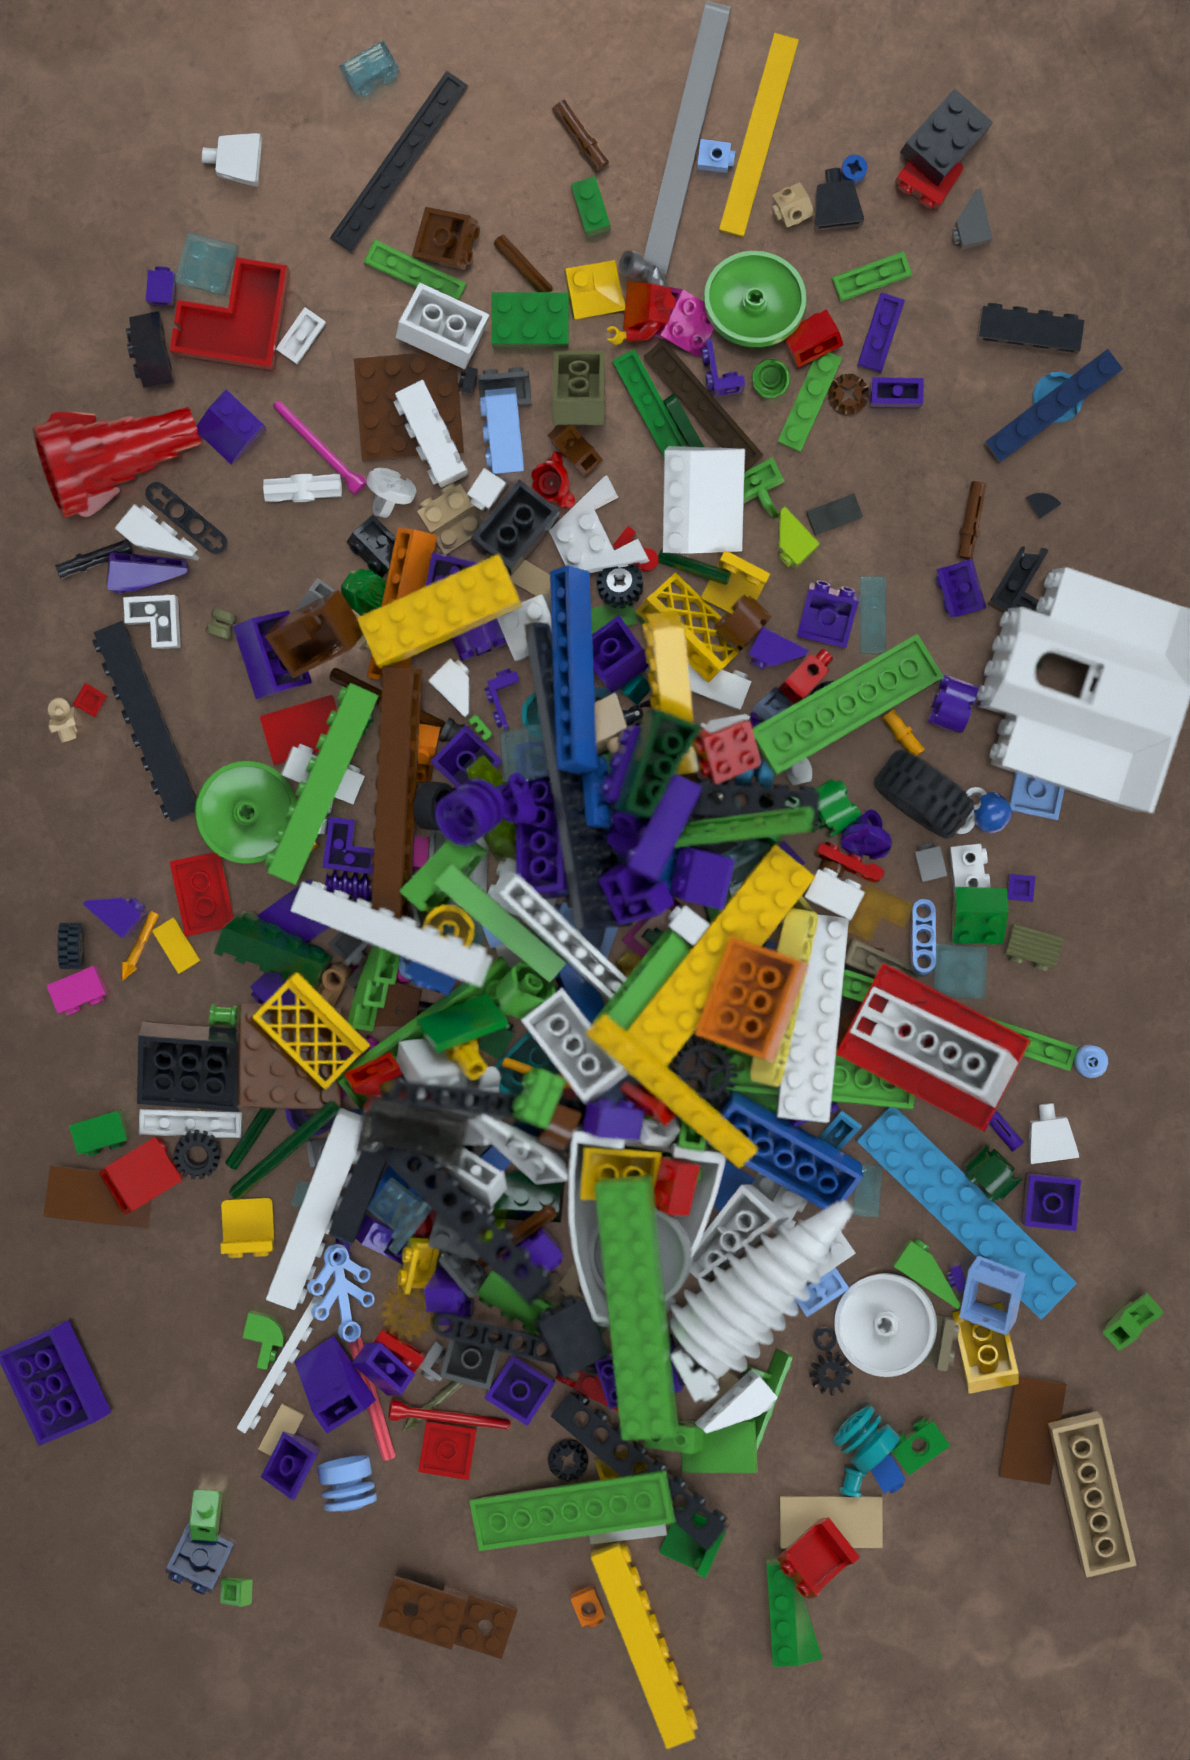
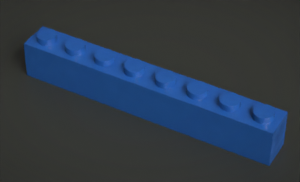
M567 565L550 571L557 769L581 774L597 769L590 572Z

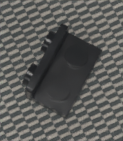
M371 515L352 532L346 543L349 545L350 550L355 555L360 556L367 563L368 568L381 578L389 571L396 537L374 515Z

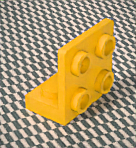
M725 550L717 567L731 573L730 580L727 585L709 580L701 598L732 614L734 610L731 607L744 594L747 597L751 595L757 601L770 573Z

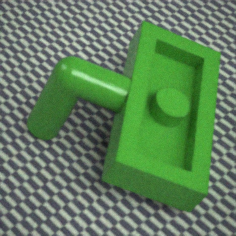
M773 457L744 472V503L758 496L771 518H776L779 515V511L771 501L767 491L782 484L785 480Z

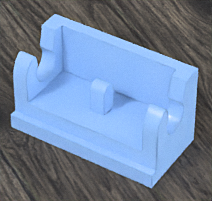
M835 1267L823 1275L819 1283H811L807 1286L810 1293L808 1300L795 1298L806 1317H809L849 1290V1287Z

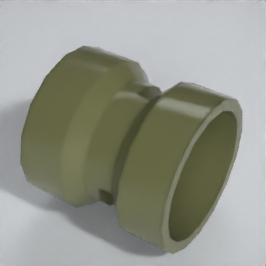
M213 608L211 612L212 621L207 625L205 632L230 640L232 634L230 628L235 623L237 615ZM216 620L227 623V625L218 623Z

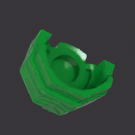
M359 569L350 572L341 585V594L350 608L363 616L370 613L373 609L381 608L387 581L370 570Z

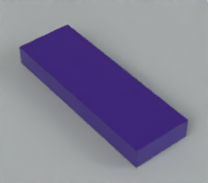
M880 293L857 363L858 367L882 373L905 302L904 299Z

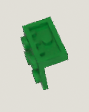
M696 1513L694 1521L698 1526H704L707 1518ZM672 1523L659 1549V1553L695 1569L697 1575L706 1578L727 1531L707 1551L676 1523Z

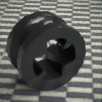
M821 1327L815 1331L813 1341L818 1349L829 1351L836 1345L837 1337L831 1328ZM824 1332H828L829 1337L832 1336V1341H828L826 1346L821 1345V1340L818 1341V1336H823Z

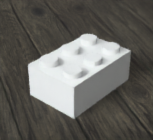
M419 282L399 321L395 338L465 369L485 331L489 314Z

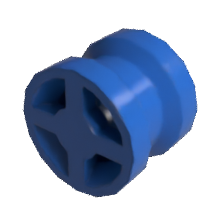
M855 154L845 158L841 167L843 179L845 181L852 180L854 184L862 181L868 167L866 160L860 155Z

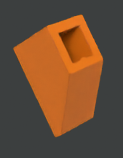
M420 724L417 767V782L419 783L432 781L434 765L430 761L437 754L440 727Z

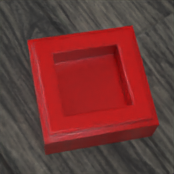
M84 683L72 705L96 718L108 695Z

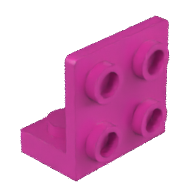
M669 287L672 290L671 295L675 297L676 305L670 310L668 324L660 327L653 337L668 340L693 356L700 357L702 347L706 345V339L710 338L714 329L707 318L704 301L683 289Z

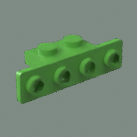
M776 1349L767 1372L747 1366L744 1375L750 1370L761 1377L778 1397L781 1393L786 1374L790 1370L793 1357L783 1350ZM776 1400L768 1411L747 1419L755 1420L757 1450L763 1440V1434L768 1421L772 1417Z

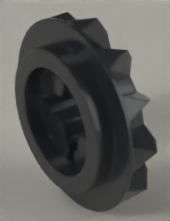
M562 1440L556 1443L548 1454L550 1471L558 1479L565 1481L578 1479L586 1472L588 1466L586 1449L574 1440ZM574 1451L572 1460L577 1467L569 1464L563 1470L564 1461L558 1455L568 1457Z

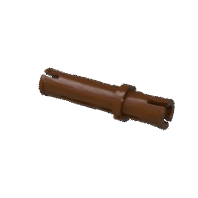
M565 99L558 102L552 108L553 112H555L579 146V152L585 154L595 171L601 170L609 163V160L597 146V140L589 135Z
M971 481L964 524L959 532L961 534L957 554L959 558L973 559L976 539L980 536L978 528L987 487L986 483Z

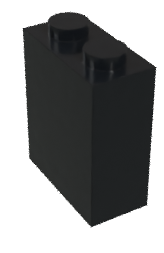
M569 1295L560 1300V1305L554 1308L547 1307L537 1313L538 1316L532 1319L558 1374L564 1378L610 1354L584 1299L578 1295Z

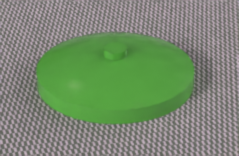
M763 251L740 252L724 259L711 272L704 291L705 312L714 329L727 340L747 347H765L783 341L800 325L806 308V289L797 270L783 258Z
M234 762L216 770L203 783L195 803V822L202 840L218 856L235 863H257L266 860L270 851L275 852L278 843L274 841L280 828L285 829L289 821L285 819V815L291 804L295 806L297 801L290 784L275 769L259 762Z

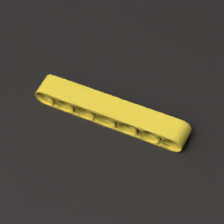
M791 908L785 916L777 953L809 964L818 924L816 912ZM806 975L774 1063L757 1056L753 1058L750 1073L753 1082L777 1087L783 1080Z

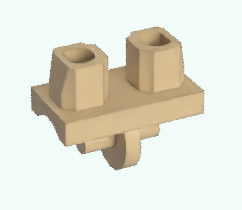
M63 698L51 700L48 705L51 733L57 731L62 743L75 739L77 736L75 733L77 732V711L75 706L70 708L68 701Z

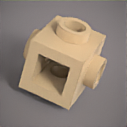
M800 182L783 188L772 195L775 205L772 206L774 215L777 220L782 219L787 228L815 215L809 195Z

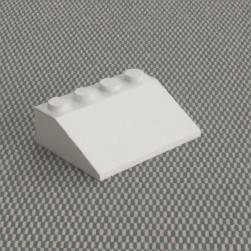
M668 446L666 448L663 553L742 551L745 449Z

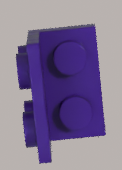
M712 338L706 339V345L702 347L701 353L703 365H708L709 372H706L705 376L707 390H712L713 397L744 392V375L738 376L737 372L722 374L723 378L718 379Z

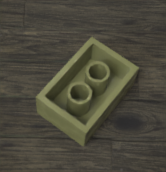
M554 351L553 424L604 425L605 351Z

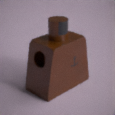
M395 981V985L388 984L384 1008H377L374 1026H404L434 1004L421 1001L422 990Z

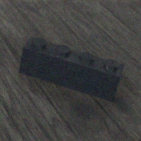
M988 303L987 306H983L980 310L976 340L1078 354L1081 350L1085 320L1078 319L1079 316L1066 313L1063 314V317L1053 316V312L1048 310H1038V313H1031L1025 307L1014 306L1013 310L1003 309L1002 304Z

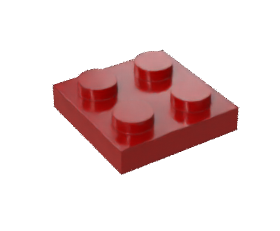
M427 1420L418 1472L469 1480L477 1428Z

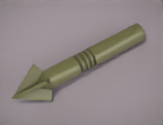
M451 1381L432 1398V1401L427 1402L421 1409L435 1410L436 1406L442 1404L463 1384ZM408 1417L402 1431L420 1427V1422L423 1419Z

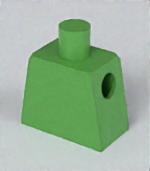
M194 1490L190 1517L192 1540L218 1541L223 1493L219 1491Z

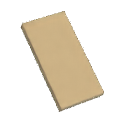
M861 1495V1497L780 1496V1548H788L819 1519L826 1517L832 1520L853 1548H883L882 1495Z

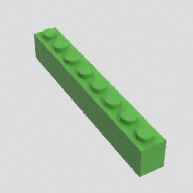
M351 683L348 684L347 688L342 686L336 699L340 702L337 711H331L326 722L327 725H330L326 735L321 734L317 742L316 748L320 749L316 759L311 757L305 770L309 772L306 782L301 781L295 795L299 796L296 805L291 804L285 815V819L289 821L285 829H279L274 842L278 843V846L274 853L269 852L264 866L268 867L266 873L296 885L378 695Z

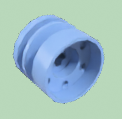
M360 1455L340 1458L322 1463L316 1467L319 1484L332 1485V1488L322 1492V1498H333L324 1502L325 1511H350L377 1501L376 1492H366L375 1487L374 1482L362 1481V1478L372 1474L369 1456Z

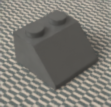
M450 1195L446 1199V1206H454L457 1202V1196ZM474 1197L478 1201L475 1206L481 1212L486 1209L492 1215L494 1205L490 1207ZM437 1213L428 1246L478 1261L480 1255ZM466 1214L463 1220L464 1224L469 1225L473 1223L475 1214ZM487 1231L481 1236L483 1243L485 1242Z

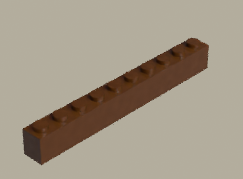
M383 667V673L380 678L382 687V699L379 702L381 724L378 727L380 748L376 757L379 769L375 781L377 802L374 805L376 827L373 830L375 852L372 855L374 873L370 884V889L373 893L370 909L379 912L380 908L395 913L394 919L402 921L403 917L410 919L411 901L400 890L412 878L415 829L413 806L417 788L422 669Z

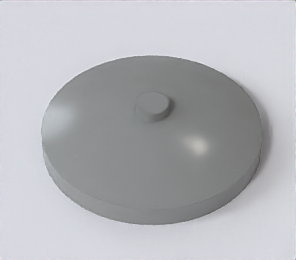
M655 1208L666 1301L676 1294L685 1283L691 1268L692 1251L687 1233L673 1215L657 1211ZM598 1224L591 1238L589 1259L595 1279L606 1292L600 1227Z

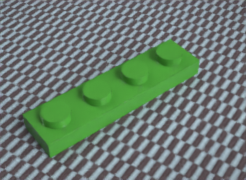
M829 352L813 360L777 441L778 443L801 452L840 365L841 357Z

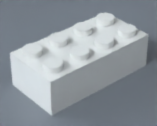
M563 989L559 990L521 1020L586 1104L595 1101L629 1074L621 1064L586 1035L587 1029L591 1024Z

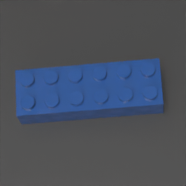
M732 1090L730 1096L726 1097L717 1110L722 1117L758 1147L757 1153L745 1165L824 1210L837 1201H846L863 1178L862 1164L798 1126L794 1127L784 1118H778L777 1114L737 1091Z

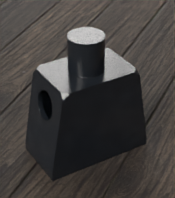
M840 168L826 169V183L818 184L816 187L814 230L863 225L864 215L854 182L852 180L842 181Z

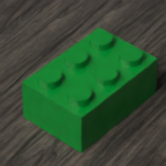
M492 292V348H569V292Z

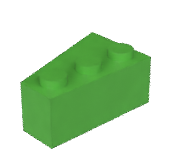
M446 839L441 848L410 879L400 892L420 911H433L437 907L449 905L453 899L433 883L435 878L450 862L466 876L470 877L488 852L477 842L472 845L461 846Z

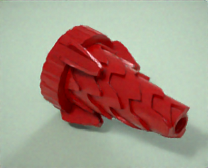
M183 407L157 416L138 418L128 416L111 422H107V419L96 421L95 414L69 411L51 413L47 423L32 428L37 453L55 505L63 518L76 514L84 517L93 515L120 493L117 484L135 479V474L150 470L159 462L178 457V452L201 444V439L189 407Z

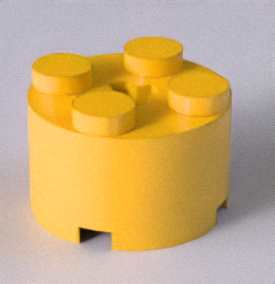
M444 905L437 907L428 914L423 924V930L426 926L440 931L439 937L447 939L449 935L444 936L442 933L445 931L444 925H454L456 928L453 931L454 937L463 940L462 946L470 947L475 937V924L466 910L455 905Z

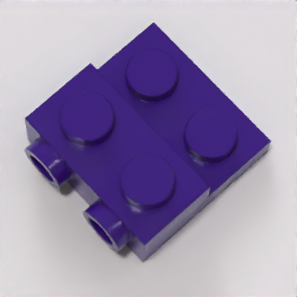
M817 580L815 584L810 583L797 636L846 648L859 603V595L855 594L856 591L849 587H841L840 590L830 588L831 584L825 581Z

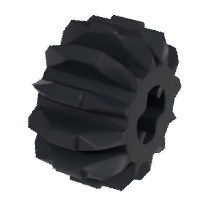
M831 1351L827 1352V1360H824L823 1356L819 1354L817 1357L821 1362L820 1365L816 1362L811 1363V1367L817 1371L809 1372V1377L817 1378L812 1382L813 1387L822 1384L819 1390L820 1393L824 1394L828 1387L831 1396L835 1394V1387H838L841 1393L844 1392L841 1383L851 1384V1381L844 1377L853 1374L851 1369H845L850 1362L844 1360L840 1363L842 1359V1354L840 1353L836 1355L834 1360L832 1359ZM828 1368L832 1371L838 1370V1372H835V1378L824 1377V1375H827L826 1370Z

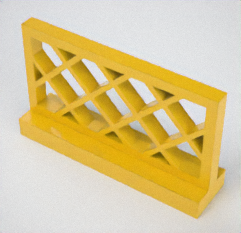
M675 572L635 612L645 622L646 614L676 610L679 616H684L686 621L684 632L687 662L709 683L738 653L733 648L727 647L726 642L716 634L717 630L708 628L707 620L717 624L722 617ZM672 582L681 589V594L672 593ZM657 597L667 599L668 607H666ZM673 600L682 601L684 610L674 608ZM689 602L695 603L699 607V612L690 611ZM692 618L701 619L702 628L693 626ZM694 633L703 634L704 643ZM710 636L719 637L720 645L711 644ZM712 651L721 652L723 662Z
M297 972L293 973L252 1016L324 1090L370 1046ZM288 988L295 994V1006H281V995ZM299 999H300L306 1006H299ZM277 1000V1006H271ZM267 1009H277V1024H266L260 1016ZM281 1009H295L296 1024H281ZM299 1009H310L314 1013V1024H299ZM318 1018H319L324 1024H318ZM271 1027H277V1033ZM281 1027H296V1043H286L281 1038ZM299 1027H314V1043H299ZM318 1027H328L332 1031V1042L318 1043ZM336 1036H337L342 1042H336ZM299 1045H314V1061H304L300 1057ZM318 1045H332V1061H318ZM336 1045H346L353 1054L346 1061H336ZM290 1046H296V1052ZM336 1063H343V1064L336 1070ZM308 1064H314V1070ZM318 1064H332V1075L326 1081L318 1075Z

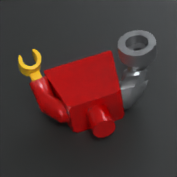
M628 250L623 253L619 262L621 274L632 278L641 274L647 283L627 282L623 330L626 331H620L615 326H610L606 330L609 333H616L614 338H607L614 345L620 344L623 339H627V341L651 339L660 327L668 324L670 310L676 305L675 297L671 295V288L667 287V281L663 272L655 264L654 266L649 263L646 264L640 253Z

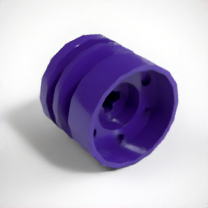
M474 778L466 781L455 791L445 796L437 804L435 816L441 832L448 840L457 845L468 846L477 842L486 833L499 825L503 820L505 808L499 792L490 783Z

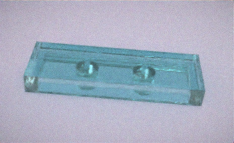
M860 576V654H883L886 652V576Z

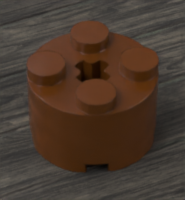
M745 594L731 607L734 610L732 615L730 616L727 613L714 626L717 629L716 634L738 654L773 616L751 595L747 597Z

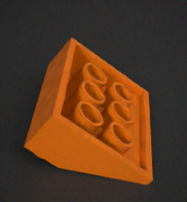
M730 936L695 1034L774 1063L809 964Z

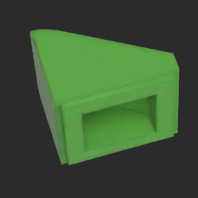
M221 1578L220 1604L238 1607L250 1605L252 1603V1579Z

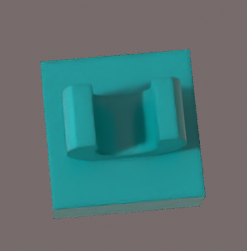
M638 674L621 687V692L636 705L643 700L652 688H649L648 680L641 674Z

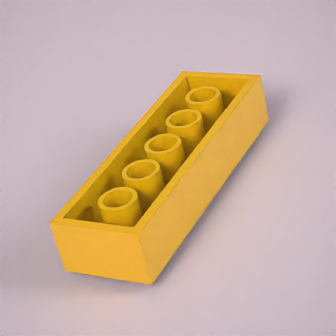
M498 554L357 619L377 665L383 669V667L396 664L516 610L523 605L507 568Z
M676 610L646 614L647 623L642 624L644 639L647 640L649 647L645 648V657L651 671L647 673L649 688H652L653 694L650 697L651 710L658 709L694 723L684 625ZM693 745L678 765L676 775L698 772L697 753Z

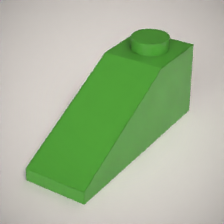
M908 1239L892 1265L958 1309L960 1303L934 1257L928 1252L930 1247L919 1239H916L915 1242Z

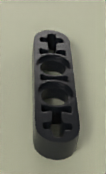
M154 482L148 485L145 492L146 499L210 553L219 555L226 551L228 540L221 531L164 484ZM154 488L156 490L162 488L161 493L167 499H169L170 495L174 497L167 502L165 509L161 508L165 503L159 498L152 500L154 495L151 491ZM175 503H180L184 507V513L180 517H173L170 514V508ZM196 519L201 520L204 524V529L198 534L192 533L189 528L190 523ZM209 528L213 529L209 533L215 539L219 536L222 538L220 541L222 547L220 549L218 547L211 549L212 542L206 537L204 542L200 540V538L207 534Z

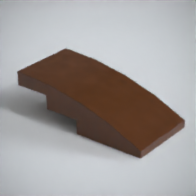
M50 1166L43 1217L149 1228L152 1199L129 1214L124 1215L98 1173L99 1170Z

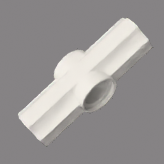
M297 474L291 475V478L263 479L265 502L292 500V502L315 501L316 498L342 497L340 474L320 476Z

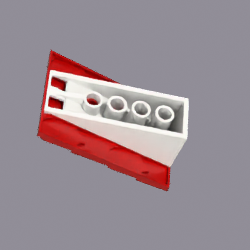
M882 963L836 1054L985 1132L1031 1040Z

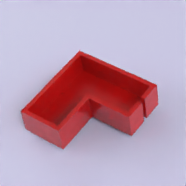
M236 257L228 308L177 300L174 324L181 328V332L178 328L172 329L169 351L172 355L273 371L289 276L288 266Z

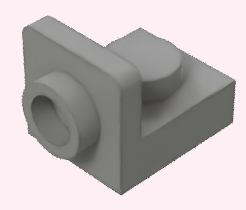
M436 1339L419 1366L422 1369L421 1374L430 1381L435 1379L441 1381L442 1379L440 1377L441 1372L432 1367L433 1364L438 1366L446 1354L442 1351L445 1344Z

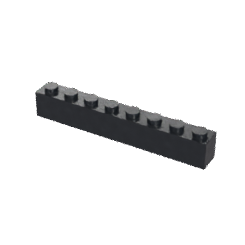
M120 621L93 632L95 639L92 642L98 654L102 653L105 660L102 663L104 672L107 677H112L115 686L111 687L117 701H122L125 708L121 711L126 724H131L134 733L131 734L136 748L141 747L144 757L141 758L143 767L146 772H151L154 779L150 782L156 796L160 794L164 803L160 805L165 819L170 818L171 822H176L195 814L196 794L125 622Z

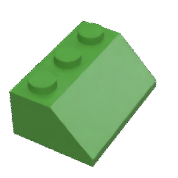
M493 1269L490 1270L477 1292L481 1303L489 1308H492L493 1305L502 1310L500 1314L512 1322L514 1319H517L523 1323L522 1328L533 1334L538 1333L532 1319L538 1316L537 1313L547 1307L554 1308L557 1306L541 1295L530 1306Z

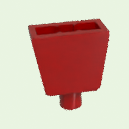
M821 649L816 656L810 654L783 682L778 690L793 704L800 702L829 672L826 667L833 660V657L824 649Z

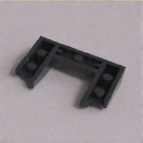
M1022 546L987 604L1001 613L1008 612L1009 608L1017 607L1037 612L1036 608L1039 600L1026 593L1025 590L1047 555L1048 549L1041 548L1039 554L1024 553L1025 547Z

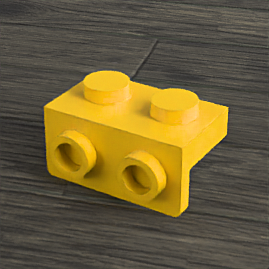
M409 1238L407 1247L403 1248L402 1261L404 1264L402 1270L398 1271L397 1281L398 1285H401L404 1294H410L411 1288L424 1289L435 1272L440 1249L428 1246L430 1239Z

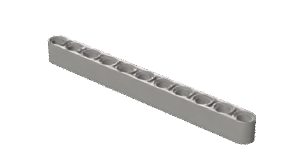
M710 1L705 3L643 258L646 264L649 263L652 266L655 264L663 272L664 277H666L731 6Z

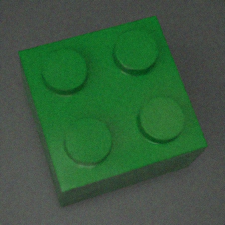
M956 887L951 916L952 943L1004 944L1009 913L1007 888Z

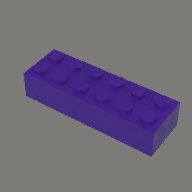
M543 741L516 745V773L522 775L528 782L530 793L538 810L537 817L533 823H516V875L528 884L542 899L570 896L554 798L551 790L550 774L547 766L545 744Z

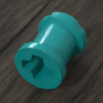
M845 1466L844 1471L846 1475L843 1486L839 1488V1492L853 1497H861L860 1487L862 1479L867 1475V1472L862 1474L855 1467Z

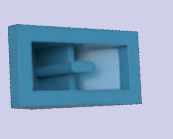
M839 1108L817 1138L840 1151L860 1130L862 1125Z

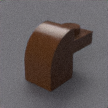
M558 424L547 435L555 448L584 477L603 460L594 447L580 435L573 424Z
M557 1104L548 1128L535 1127V1130L540 1132L537 1142L559 1151L563 1150L570 1141L581 1114Z

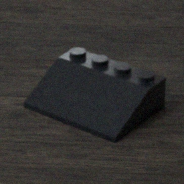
M142 1023L138 1035L137 1104L239 1112V1107H237L238 1029Z

